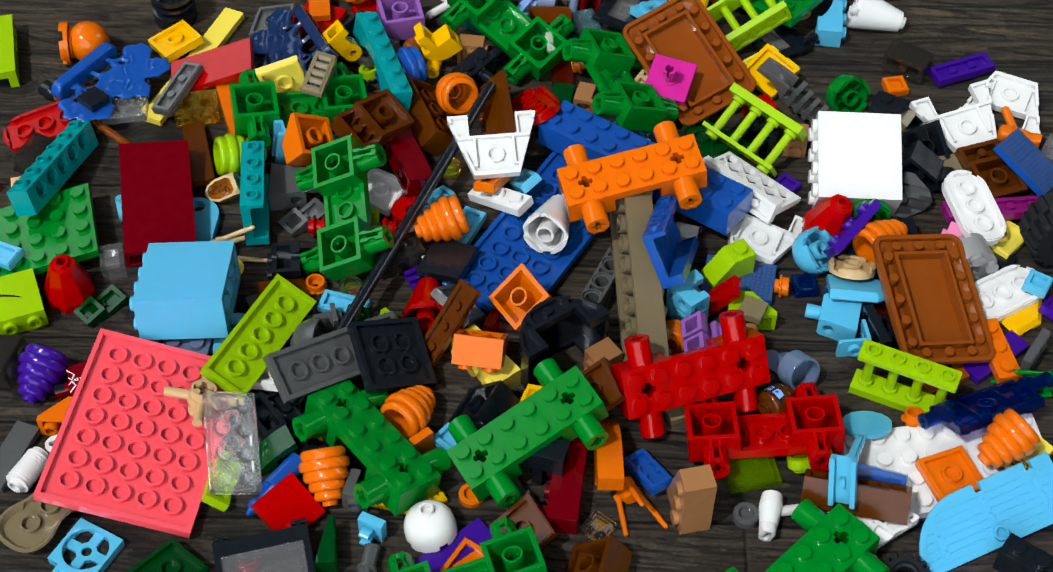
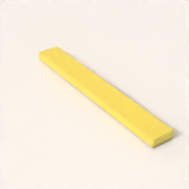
M225 7L203 35L204 43L191 51L187 57L224 46L244 20V13ZM171 77L141 114L142 121L162 126L169 117L155 114L151 108L171 81Z

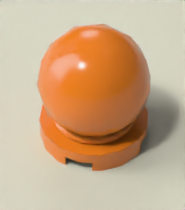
M68 21L59 22L58 31H62L63 41H58L63 65L72 64L74 58L80 61L102 43H110L105 28L97 22L82 21L78 22L74 27H71Z

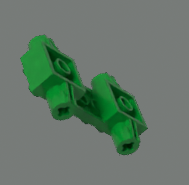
M447 0V4L451 7L440 16L442 24H447L454 32L466 21H469L510 56L512 60L502 70L506 71L507 80L513 85L519 83L528 73L540 81L563 59L562 48L566 41L565 38L574 31L573 23L564 14L559 15L548 25L539 16L531 20L509 0Z
M584 28L579 39L570 38L565 41L562 48L563 59L565 61L583 63L600 92L594 96L592 109L596 115L612 116L619 126L627 130H639L642 132H653L654 127L665 118L672 122L676 121L679 106L675 100L659 96L652 84L636 83L630 70H641L643 68L621 33Z
M343 62L337 63V68L322 98L300 91L276 93L274 81L260 82L255 69L244 70L239 75V84H229L235 135L247 134L248 141L263 140L265 142V149L271 145L270 132H273V120H283L284 126L287 128L290 114L296 112L328 117L331 125L335 115L351 109L355 102L367 97L363 74L349 75L348 68Z
M350 134L311 148L312 164L305 169L295 172V183H297L299 190L305 193L315 189L323 195L326 227L317 230L318 246L300 254L302 268L309 275L320 272L334 282L372 270L375 265L374 253L394 246V237L387 225L372 229L367 171L386 164L385 151L379 143L365 147Z
M553 358L545 359L533 371L542 388L479 430L468 415L458 416L450 422L448 431L457 444L446 452L479 502L491 495L500 509H508L516 503L521 496V492L513 482V479L522 474L518 464L560 436L568 441L579 437L588 450H596L605 444L609 434L600 422L607 418L609 414L603 401L577 366L564 373Z
M347 379L308 395L304 414L293 418L292 427L294 435L301 442L308 441L311 438L322 437L330 447L345 444L367 467L364 481L353 487L355 501L363 510L383 503L394 516H397L409 510L416 503L430 498L433 499V496L437 495L441 474L451 468L450 456L443 447H437L422 455L379 411L388 397L387 392L366 394L365 389L359 390Z
M807 498L795 508L791 515V519L807 533L765 571L890 572L891 569L874 555L878 550L880 537L844 506L838 503L826 514ZM732 566L725 572L740 571L736 567Z
M506 517L494 520V523L490 526L492 539L480 543L484 557L440 571L548 572L532 526L517 530L515 522ZM505 527L506 532L502 533L500 528ZM401 551L400 553L392 554L387 561L389 572H431L428 560L415 564L413 556L408 552ZM402 561L403 566L399 567L397 562Z

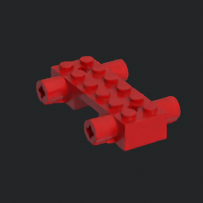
M732 309L721 312L719 319L722 335L706 339L707 346L667 357L659 352L652 354L649 335L637 334L629 336L624 340L627 361L611 364L626 398V400L619 404V410L628 420L638 418L641 437L651 439L666 433L662 411L732 393L736 412L747 413L758 409L756 386L771 382L764 335L752 327L747 329L744 311Z
M802 382L794 390L795 397H785V412L781 414L737 415L735 401L720 402L719 396L710 398L709 403H706V400L695 402V404L684 405V430L689 462L703 461L704 465L710 464L714 478L720 479L730 473L729 459L807 454L811 469L828 471L831 454L844 451L845 428L837 395H820L816 384L813 382Z

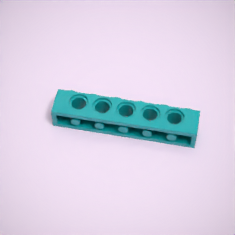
M73 120L69 122L67 127L57 135V138L46 147V150L35 159L36 161L24 171L25 173L6 192L17 216L37 215L98 146L99 143L90 121L80 122V120Z

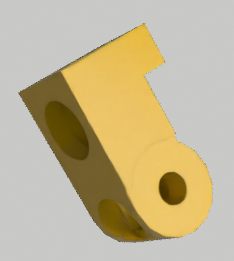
M338 19L322 33L328 44L346 60L353 62L361 57L362 49L353 37L347 36L349 32Z

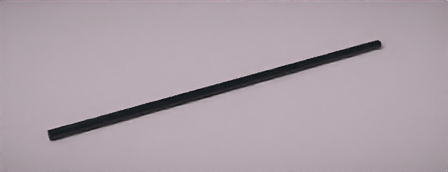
M491 81L486 82L467 113L469 132L496 89V85ZM454 136L393 234L394 246L382 252L335 330L347 327L350 322H355L459 150ZM307 396L291 401L290 406L300 411L307 401Z

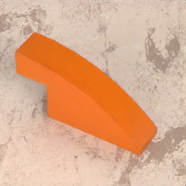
M604 419L600 423L609 434V437L604 445L593 450L595 485H597V490H623L624 463L618 419Z

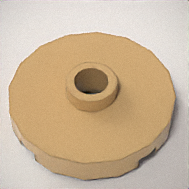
M843 254L838 256V259L834 257L829 259L828 270L833 275L841 278L865 280L875 276L876 264L873 261L870 264L867 263L866 258L862 256Z

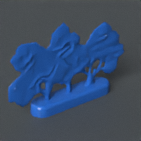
M104 42L56 79L52 85L51 94L60 100L58 108L64 112L63 119L72 120L77 118L80 121L108 119L114 110L113 97L119 96L122 99H128L136 95L139 97L149 96L151 86L145 82V78L160 76L169 70L170 64H168V59L150 58L152 48L142 42L137 45L125 46L121 58H116L117 48L108 42ZM119 61H124L125 64H120V63H117V62H119ZM109 65H111L112 68H111L110 70H107V71H104L103 73H100V72L103 71L106 67H108ZM94 77H97L99 81L94 86L109 96L110 102L95 112H91L79 102H74L73 100L81 95L83 91H87L86 89L92 88L93 86H83Z

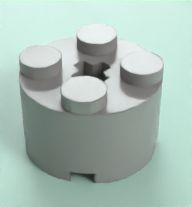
M970 233L971 237L964 238L962 235L958 238L963 243L966 259L975 282L995 273L999 269V265L984 236L978 233Z

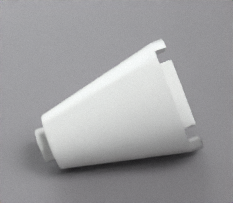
M854 0L852 6L850 5L845 25L853 29L897 32L899 29H903L906 17H904V12L884 0Z
M557 194L550 197L526 219L523 225L524 240L537 252L543 253V251L551 252L550 254H555L561 251L568 242L570 219L562 195Z

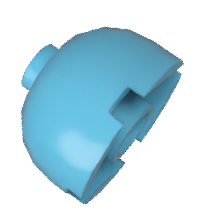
M818 226L801 232L794 240L792 246L793 260L796 265L805 273L814 275L829 271L828 262L830 259L823 251L827 248L828 244L826 242L831 235L826 230L821 231L818 229Z

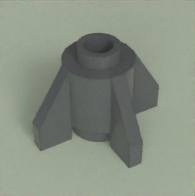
M904 172L902 183H906V185H902L903 200L894 215L901 218L924 211L932 202L930 190L917 175Z

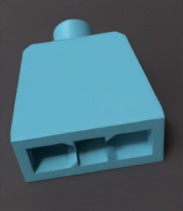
M826 293L823 296L821 306L807 303L804 317L818 320L816 332L819 335L837 341L854 339L857 333L862 302L835 300L829 297V293Z

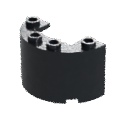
M571 295L546 299L530 309L523 318L519 333V368L521 369V383L524 389H526L528 384L542 386L533 373L537 363L571 344H574L584 355L585 349L607 338L610 312L596 301L585 297L583 300L571 299Z

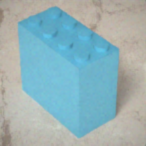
M235 240L149 243L146 253L142 255L143 265L138 269V281L134 282V295L129 300L130 310L134 311L135 314L134 329L139 332V337L146 340L226 338L230 333L232 313H234L241 281Z

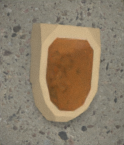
M231 172L214 179L206 187L204 193L206 198L215 203H222L239 197L240 175L237 172Z

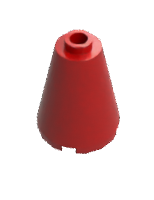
M424 277L418 281L401 318L417 317L423 337L442 309V306L430 295L434 288L441 287L439 281L432 277Z

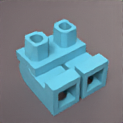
M696 269L689 272L686 283L667 288L666 308L667 315L671 319L682 320L698 311H702L706 314V320L708 321L710 295L705 290L701 291L697 287L703 283L704 277Z

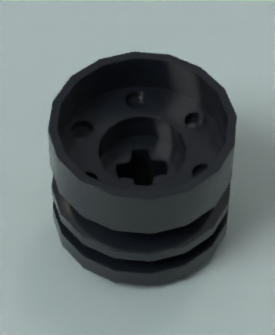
M151 0L155 23L163 30L181 20L192 26L198 18L195 0Z

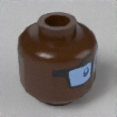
M780 383L771 385L758 395L759 412L761 414H781L785 412V397H795L794 392L788 386Z

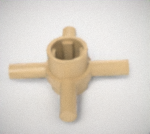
M203 376L200 380L193 382L189 390L165 386L163 396L187 400L188 412L193 416L192 424L196 427H200L203 419L212 415L216 405L240 409L241 405L240 398L218 395L216 385Z

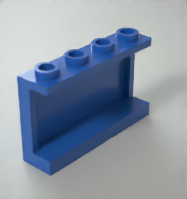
M665 195L658 199L642 236L663 289L686 283L699 245L696 236L684 240L681 238L673 218L679 204L676 195Z

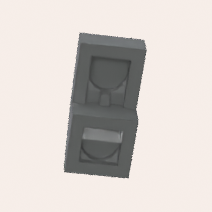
M314 197L301 210L294 207L278 223L292 237L298 236L308 231V222L313 220V215L316 216L317 220H322L325 215L324 204Z

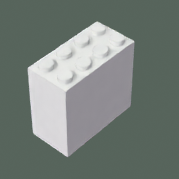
M818 111L816 118L812 119L811 128L808 129V141H812L811 149L808 150V162H812L811 170L808 171V183H812L811 191L808 192V204L812 205L813 209L836 194L846 196L852 204L863 199H878L890 208V216H894L903 200L901 114Z

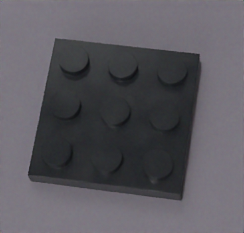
M417 317L349 323L347 328L366 394L399 391L416 385L430 388L437 384Z

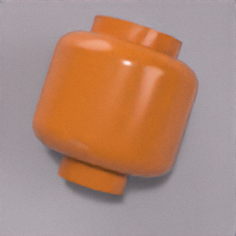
M678 319L667 320L666 327L669 328L668 348L671 349L672 355L682 353L684 351V339L682 338L681 321Z

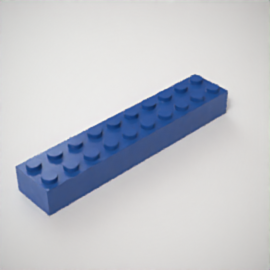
M566 100L561 102V108L554 116L538 124L539 144L563 155L567 147L581 144L585 147L589 160L655 144ZM706 167L707 187L699 189L702 196L700 205L696 208L685 210L680 208L678 204L676 211L726 236L751 210L753 189ZM659 189L653 190L652 200L657 202L661 198Z

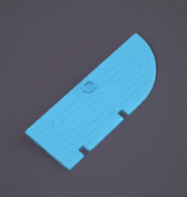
M1046 451L1027 459L1030 467L1027 471L1020 462L977 481L976 483L980 490L975 493L970 484L942 498L931 509L924 521L919 540L920 562L925 560L927 562L926 568L929 567L930 572H947L1002 547L1011 532L1022 538L1053 524V462Z

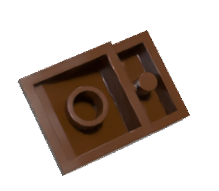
M385 89L355 102L351 109L335 115L330 127L339 138L351 134L365 147L376 143L383 146L414 124L415 120L392 93Z
M997 138L959 147L954 153L963 170L972 172L971 175L976 177L978 175L984 179L994 198H1002L1028 190L1023 180L993 151L999 144Z

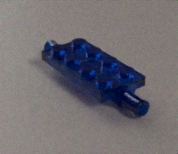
M1046 371L1033 377L1026 376L1020 378L1018 381L1011 379L945 401L944 403L930 406L929 412L919 414L918 422L924 430L943 424L959 436L968 435L973 431L987 428L989 424L993 423V417L998 413L1003 414L1006 409L1011 408L1019 415L1045 407V398L1040 396L1037 391L1052 387L1053 376Z

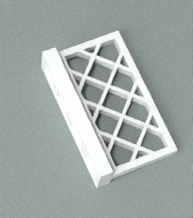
M730 151L715 158L709 155L703 158L705 167L753 189L751 210L749 212L767 224L773 222L775 215L798 204L801 197Z

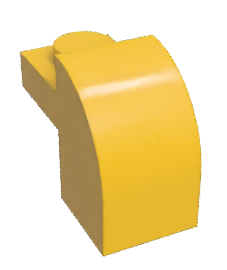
M421 22L414 26L415 40L421 47L423 56L428 60H446L463 49L458 34L447 24L433 33Z

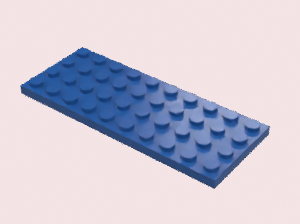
M555 151L547 157L536 171L542 180L526 193V195L532 196L534 204L520 217L505 212L500 213L474 244V246H478L479 255L464 277L465 280L482 292L475 304L479 308L507 321L488 297L521 263L527 267L550 294L597 235V233L588 232L584 219L570 222L568 242L561 251L555 254H550L551 252L543 251V253L537 252L524 240L523 225L526 219L550 197L557 194L562 195L556 169L566 167L564 156ZM443 282L442 286L449 285L452 283Z

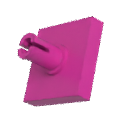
M655 54L645 84H652L659 96L675 100L676 104L685 106L697 70V64Z

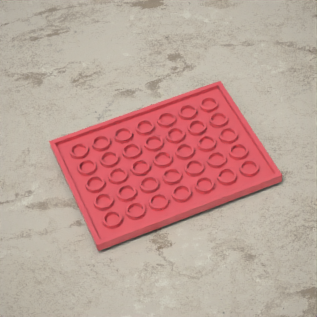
M100 328L34 491L33 500L190 539L202 503L205 484L214 459L218 454L233 408L216 405L212 415L203 419L200 427H196L192 424L193 416L188 412L187 400L163 396L165 386L189 390L193 382L201 379L202 375L199 372L211 356ZM216 386L218 395L232 397L224 390Z

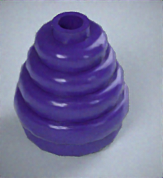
M28 344L25 347V352H22L18 358L20 364L17 372L20 375L17 378V382L20 385L17 391L23 395L21 400L35 405L37 401H44L47 398V394L53 392L54 385L60 384L61 378H64L67 374L66 365L69 361L68 357L57 350L43 345Z

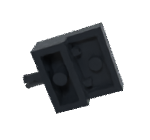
M260 391L241 402L242 415L249 425L236 431V434L240 441L252 434L260 437L263 441L285 424L292 434L294 433L292 427L293 418L304 414L305 410L303 408L300 411L293 409L290 406L291 402L284 404L279 392L272 391L265 395Z

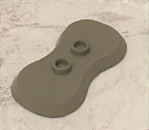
M33 492L29 497L12 505L0 515V541L17 552L33 553L38 551L52 539L61 521L75 510L33 500Z

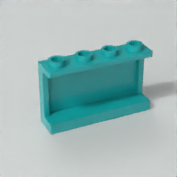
M263 140L241 142L240 211L243 228L251 225L255 226L254 230L244 233L246 246L270 244V204L268 197L270 174H265V142Z

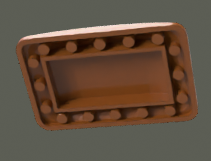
M670 0L628 23L623 29V37L647 76L655 54L697 64V70L685 106L678 105L677 120L683 126H694L728 107L733 101V95L729 88L734 82L750 93L755 89V79L701 0Z
M953 234L878 236L873 242V253L884 300L900 350L941 365L989 362L995 355V348L961 240Z

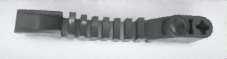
M767 58L756 70L772 82L778 91L779 98L785 101L784 104L787 107L791 106L794 113H800L803 120H809L810 125L812 119L816 118L818 111H827L829 109L826 104L822 108L818 107L822 101L818 97L813 102L810 100L814 94L811 89L805 96L802 94L808 85L807 82L803 81L797 89L793 86L799 77L774 59Z

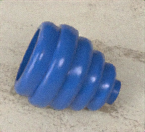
M416 46L400 47L395 53L404 73L425 82L428 73L420 50ZM375 71V76H376L377 82L379 83L377 71Z

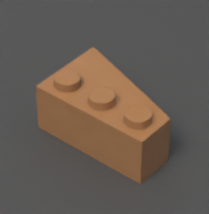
M710 464L678 470L666 490L672 509L670 510L671 522L673 526L677 525L679 535L710 529L717 492V484Z

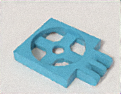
M80 518L49 555L48 561L55 566L52 572H104L125 546L123 539ZM88 531L94 534L89 542L83 544L75 540L82 532ZM104 540L109 542V551L106 556L98 552L97 549ZM90 548L92 550L90 555H82L84 549ZM67 549L76 553V558L70 565L66 564L63 559V554ZM93 562L97 564L92 568L81 569L87 563Z

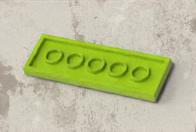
M277 274L203 366L199 374L232 397L240 398L242 401L267 368L263 357L282 349L317 301Z

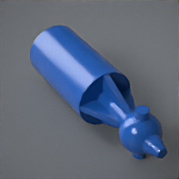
M291 453L263 481L259 497L251 499L248 503L247 516L255 513L251 506L289 473L292 472L297 479L303 475L298 469V465L301 463L298 454Z

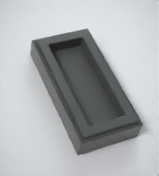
M1042 328L1020 364L1021 370H1031L1048 343L1051 331Z

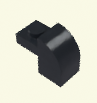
M557 438L524 460L522 466L529 467V472H532V483L542 485L546 473L563 476L570 456V441Z

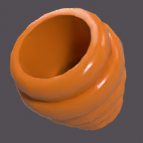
M459 72L450 73L442 77L438 81L435 91L439 106L451 115L467 114L479 95L473 78Z
M456 195L440 197L438 202H433L430 205V209L424 210L423 215L417 217V224L413 225L418 238L423 237L426 242H430L432 239L436 242L442 239L445 242L451 239L459 240L463 237V234L470 232V226Z
M897 219L867 222L852 239L854 252L857 256L866 258L867 263L870 264L871 261L875 263L873 253L874 240L882 235H908V228Z
M423 385L401 389L385 399L380 412L408 440L429 424L436 405L434 392L429 387Z
M1009 408L1003 414L998 413L992 419L993 423L987 426V433L982 436L983 442L977 446L980 452L977 457L987 468L990 465L999 468L1003 463L1007 465L1013 460H1021L1024 455H1031L1035 450L1034 447L1040 443V438L1016 411Z
M332 446L301 452L299 456L301 463H299L298 469L303 474V482L309 484V492L314 493L315 501L322 502L323 507L338 505V499L342 498L341 493L346 483L345 478L349 475L348 466H350V458L346 455V448L344 446Z

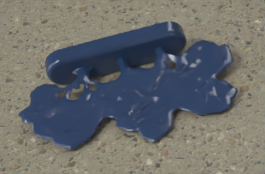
M301 4L293 10V13L299 20L298 23L291 24V8L283 10L278 8L269 16L268 29L255 32L251 39L253 41V53L265 54L258 68L297 55L307 74L306 64L310 58L313 59L316 51L335 55L337 58L339 55L328 44L322 34L323 31ZM301 25L308 34L303 39L295 36L297 29ZM289 27L292 28L291 30H289L288 32H286V29H287V28H289ZM311 38L316 45V49L311 54H304L302 45Z

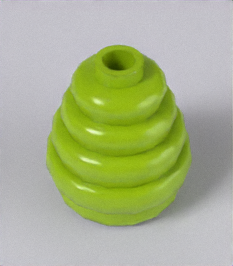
M232 133L215 138L213 157L215 169L219 176L231 172H237L241 175V142L248 141V138H244L241 135L235 136ZM265 149V160H267V150H266V149Z

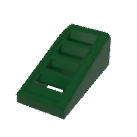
M328 515L315 559L316 572H339L337 525L334 515Z

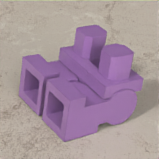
M698 311L680 320L682 338L684 339V352L707 346L706 339L722 335L720 324L717 321L708 323L706 314L702 311Z

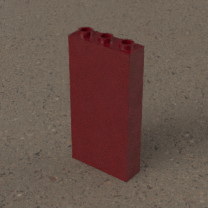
M188 140L118 144L126 268L142 267V255L146 253L149 243L196 242Z

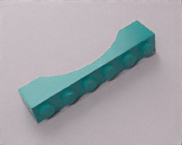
M356 12L353 35L358 45L365 47L373 59L380 90L388 89L409 113L413 91L377 12Z

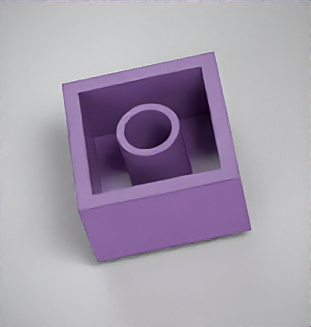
M376 0L377 14L388 38L396 41L406 40L416 35L414 30L416 24L421 22L425 26V17L420 0Z

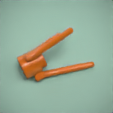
M629 476L624 477V489L616 490L617 493L613 496L617 504L623 535L625 537L628 536V529L622 502L632 504L637 501L641 507L645 505L663 528L667 529L668 524L643 495L633 478Z

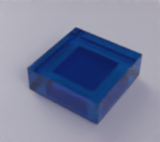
M815 274L791 275L790 282L794 298L818 297L819 289Z

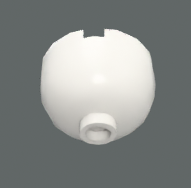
M434 499L423 500L413 505L404 518V534L407 542L411 544L415 551L435 553L440 551V547L446 543L448 546L453 543L457 536V523L451 509L444 503Z

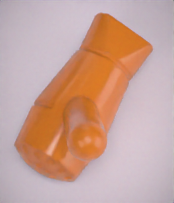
M1004 106L1001 109L1007 125L1002 124L997 131L999 142H1002L1019 128L1008 106ZM1019 128L1038 148L1042 140V134L1031 133Z

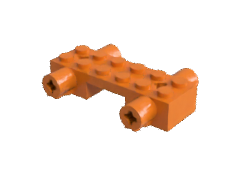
M663 121L653 129L657 141L655 144L589 160L583 145L574 144L567 147L563 152L566 167L556 170L560 191L570 222L584 219L588 232L593 234L604 232L610 225L607 213L616 211V199L659 189L661 197L676 195L682 209L696 208L702 202L699 189L707 187V169L694 134L680 137L674 122Z

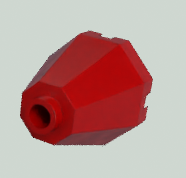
M839 194L830 197L805 213L802 223L804 222L802 232L818 226V229L821 231H828L831 237L835 233L839 234L843 230L841 225L852 216V202L846 196Z
M63 254L52 259L48 266L44 285L49 307L55 311V308L60 309L61 313L67 315L74 313L73 311L90 295L93 298L97 296L91 274L71 256Z

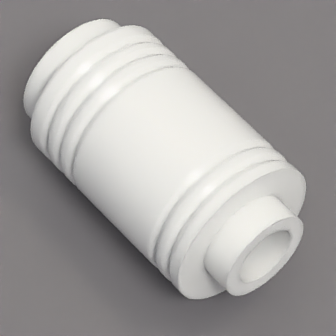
M37 446L28 449L7 474L8 487L16 493L27 492L42 474L49 454Z

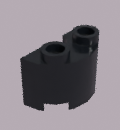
M762 115L757 117L741 139L751 144L766 125L767 119ZM743 117V118L740 119L739 125L741 124V122L744 120L745 117ZM774 128L758 148V154L766 158L776 146L779 128Z
M299 241L271 243V253H267L268 281L273 280L277 274L285 279L302 277Z

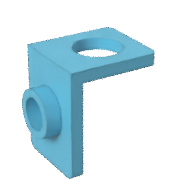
M861 319L858 330L859 338L838 341L836 357H857L864 340L872 341L866 319Z

